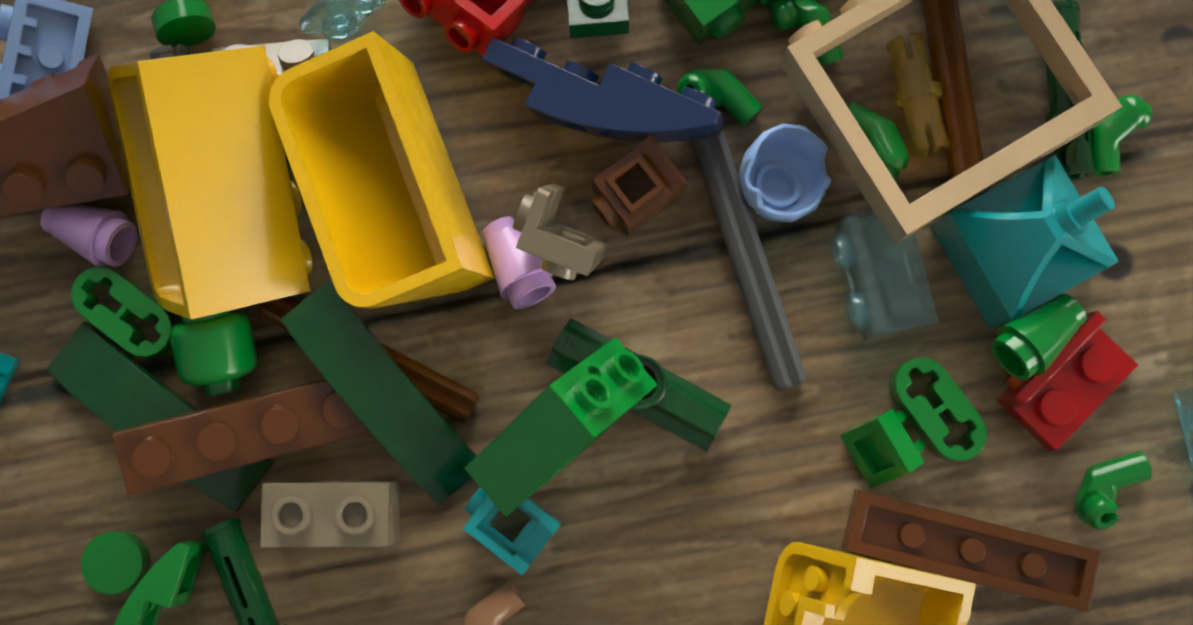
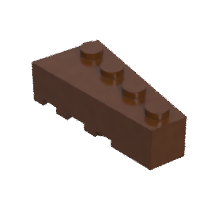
M99 53L79 61L77 67L57 76L53 73L31 82L27 89L2 100L0 99V216L128 195L130 186L110 97L108 75Z

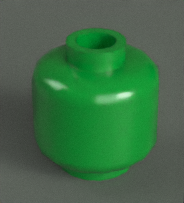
M232 310L196 319H188L181 316L182 322L177 323L170 332L171 347L180 381L192 386H203L205 395L224 394L240 389L242 387L240 377L251 373L258 364L256 347L248 316L242 312Z

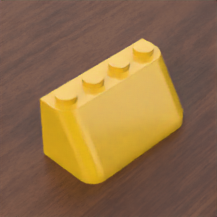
M372 31L282 72L275 79L269 92V108L334 287L344 301L353 306L374 309L462 292L495 279L414 63Z
M265 45L136 61L111 66L109 69L110 97L150 284L158 304L164 310L188 319H196L310 292L308 274L312 272V257L308 245L300 237L297 216L300 215L302 209L300 193L296 184L289 178L286 162L287 155L269 108V92L273 82L278 77L274 62L267 58Z

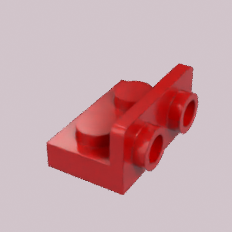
M1099 311L1086 314V322L1079 327V330L1042 376L1032 375L1029 379L1022 381L1008 373L1003 381L1009 387L996 399L1048 451H1057L1138 366L1129 355L1100 329L1107 319Z

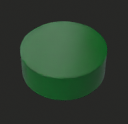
M168 0L159 5L151 15V22L158 42L164 46L172 45V48H175L177 44L191 47L209 39L216 30L210 6L203 0Z
M127 531L107 532L95 537L86 546L81 558V571L85 581L91 588L103 594H117L135 588L148 572L150 565L149 551L143 540Z

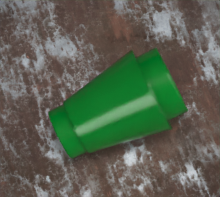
M1061 293L1053 300H1049L999 327L997 338L991 342L992 354L999 365L1016 379L1025 381L1032 375L1042 376L1079 330V327L1086 322V313L1078 301L1067 294Z

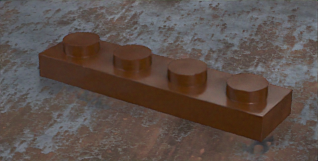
M324 378L114 431L112 438L127 494L130 496L370 431Z
M856 489L854 490L841 549L1085 612L1090 610L1101 551Z

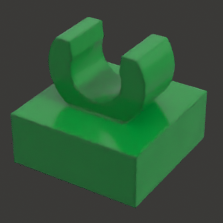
M892 408L855 425L840 435L870 488L907 475L925 463L920 455L925 447L923 440L919 439L912 442L902 425V422L909 418L905 411L895 413Z

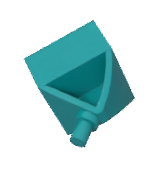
M1056 155L954 209L930 226L989 328L1016 319L1119 262L1094 220L1115 208L1111 194L1106 188L1100 186L1080 197Z

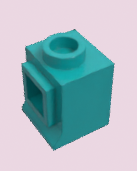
M479 488L463 509L472 516L463 527V530L519 574L523 575L560 527L562 521L529 497L518 508L531 517V519L516 539L512 541L490 524L499 512V509L486 493Z

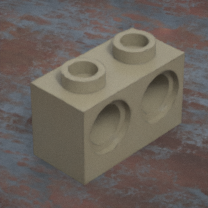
M401 481L262 483L260 548L389 547L400 542Z

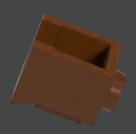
M648 136L636 148L592 179V191L596 196L590 202L597 214L610 229L619 224L625 234L629 236L684 194L687 181L654 138ZM639 167L654 188L631 204L616 183Z

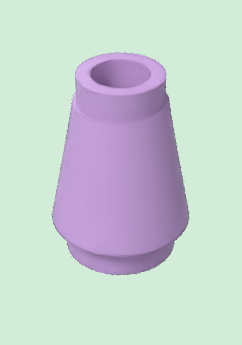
M77 203L47 208L43 210L40 223L45 232L50 233L97 267L108 265L118 267L124 264L134 252L137 244V227L121 211Z
M507 216L488 224L482 230V236L486 242L485 245L501 298L509 300L514 309H523L548 297L555 290L556 285L552 279L553 274L539 267L542 258L516 248L521 232L513 229L514 218Z

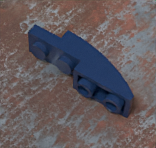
M492 37L482 58L497 73L532 88L525 106L536 116L571 130L597 137L629 142H642L648 136H652L657 143L691 141L721 134L725 126L721 112L715 110L717 105L715 99L690 87H684L681 94L660 85L663 78L659 74L636 63H630L627 70L610 63L600 85L596 83L599 75L588 68L572 61H567L562 69L544 60L547 53L543 49L517 37L514 38L512 45Z

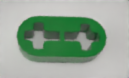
M93 267L85 270L76 278L71 289V300L74 308L81 316L123 349L136 356L150 359H158L172 352L170 332L179 323L178 319L172 312L164 310L155 298L128 277L106 267ZM98 284L107 287L111 286L108 291L109 294L122 304L118 311L97 304L99 298L93 291ZM135 315L151 322L159 319L155 329L161 336L156 343L147 340L140 343L144 333L130 322Z
M917 357L899 364L892 371L889 379V392L893 401L901 411L907 413L909 417L907 420L937 457L947 461H967L976 457L983 450L987 440L986 425L943 366L933 359ZM910 371L916 376L924 373L930 376L932 381L926 386V390L936 405L932 407L922 395L913 397L908 395L906 388L912 383L908 375ZM941 412L952 424L963 422L966 424L968 430L962 435L963 441L966 443L964 448L959 444L947 446L944 443L943 438L947 436L949 430L939 416Z

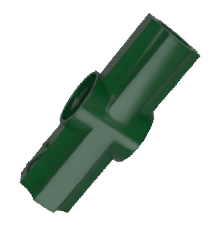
M570 318L555 341L546 365L565 374L611 341V339ZM626 348L638 357L643 364L644 370L648 371L657 383L655 392L651 397L639 401L629 412L645 418L707 452L732 405L661 367L653 358L642 354L639 355Z

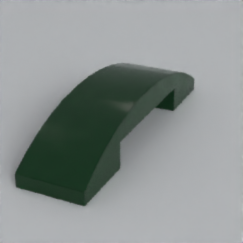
M329 280L280 319L305 354L354 414L399 465L438 505L443 503L472 478L464 468L477 454L447 419L445 420L370 332L367 324L356 311L339 296L334 285Z
M86 321L82 322L46 368L66 390L115 431L198 410L133 361V355ZM269 458L186 480V482L236 512L275 462Z

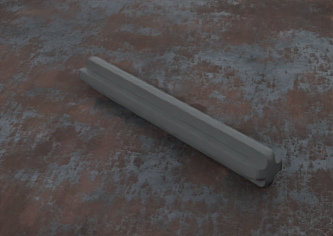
M722 130L721 134L717 136L691 140L773 387L776 390H785L805 382L806 374L749 205L743 196L739 175L724 131Z

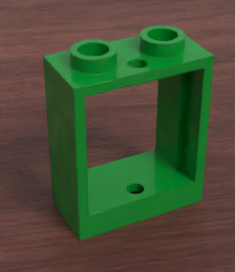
M615 337L551 383L464 469L503 515L507 517L576 459L653 390L657 383L644 370L643 364L638 357L628 351Z

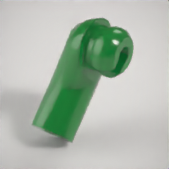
M776 0L769 8L772 23L780 31L788 30L793 26L800 29L816 20H819L823 26L832 20L831 14L826 7L814 0ZM841 44L817 58L821 66L845 57Z
M727 69L691 70L685 73L677 83L676 91L679 94L682 93L684 87H690L717 101L716 107H724L742 128L752 122L764 109L762 104Z
M1136 95L1118 97L1117 99L1122 107L1103 122L1090 129L1095 177H1108L1120 174V142L1137 130L1138 127L1145 129L1150 124L1153 116L1152 108L1141 97Z
M852 101L848 107L893 179L896 180L900 170L907 168L910 157L897 126L894 122Z
M1136 451L1090 466L1085 472L1074 500L1078 518L1083 523H1088L1093 529L1104 530L1112 527L1119 518L1115 513L1118 509L1115 500L1119 489L1152 478V469L1147 457L1141 451Z

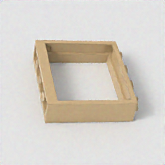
M849 0L839 10L842 15L823 26L819 20L810 22L788 39L791 45L787 46L781 67L895 245L1097 126L1122 107L1051 0L1004 1L1074 106L910 204L817 58L914 0Z

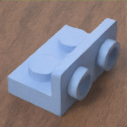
M15 0L14 7L1 4L0 40L6 41L3 62L0 63V99L2 100L27 89L31 82L53 73L57 76L77 67L79 61L84 59L93 8L64 0Z

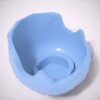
M782 123L764 131L752 143L743 156L739 168V182L746 203L753 208L756 214L769 221L792 223L817 209L826 193L825 190L828 189L831 183V178L827 175L825 167V155L828 149L824 141L805 126Z

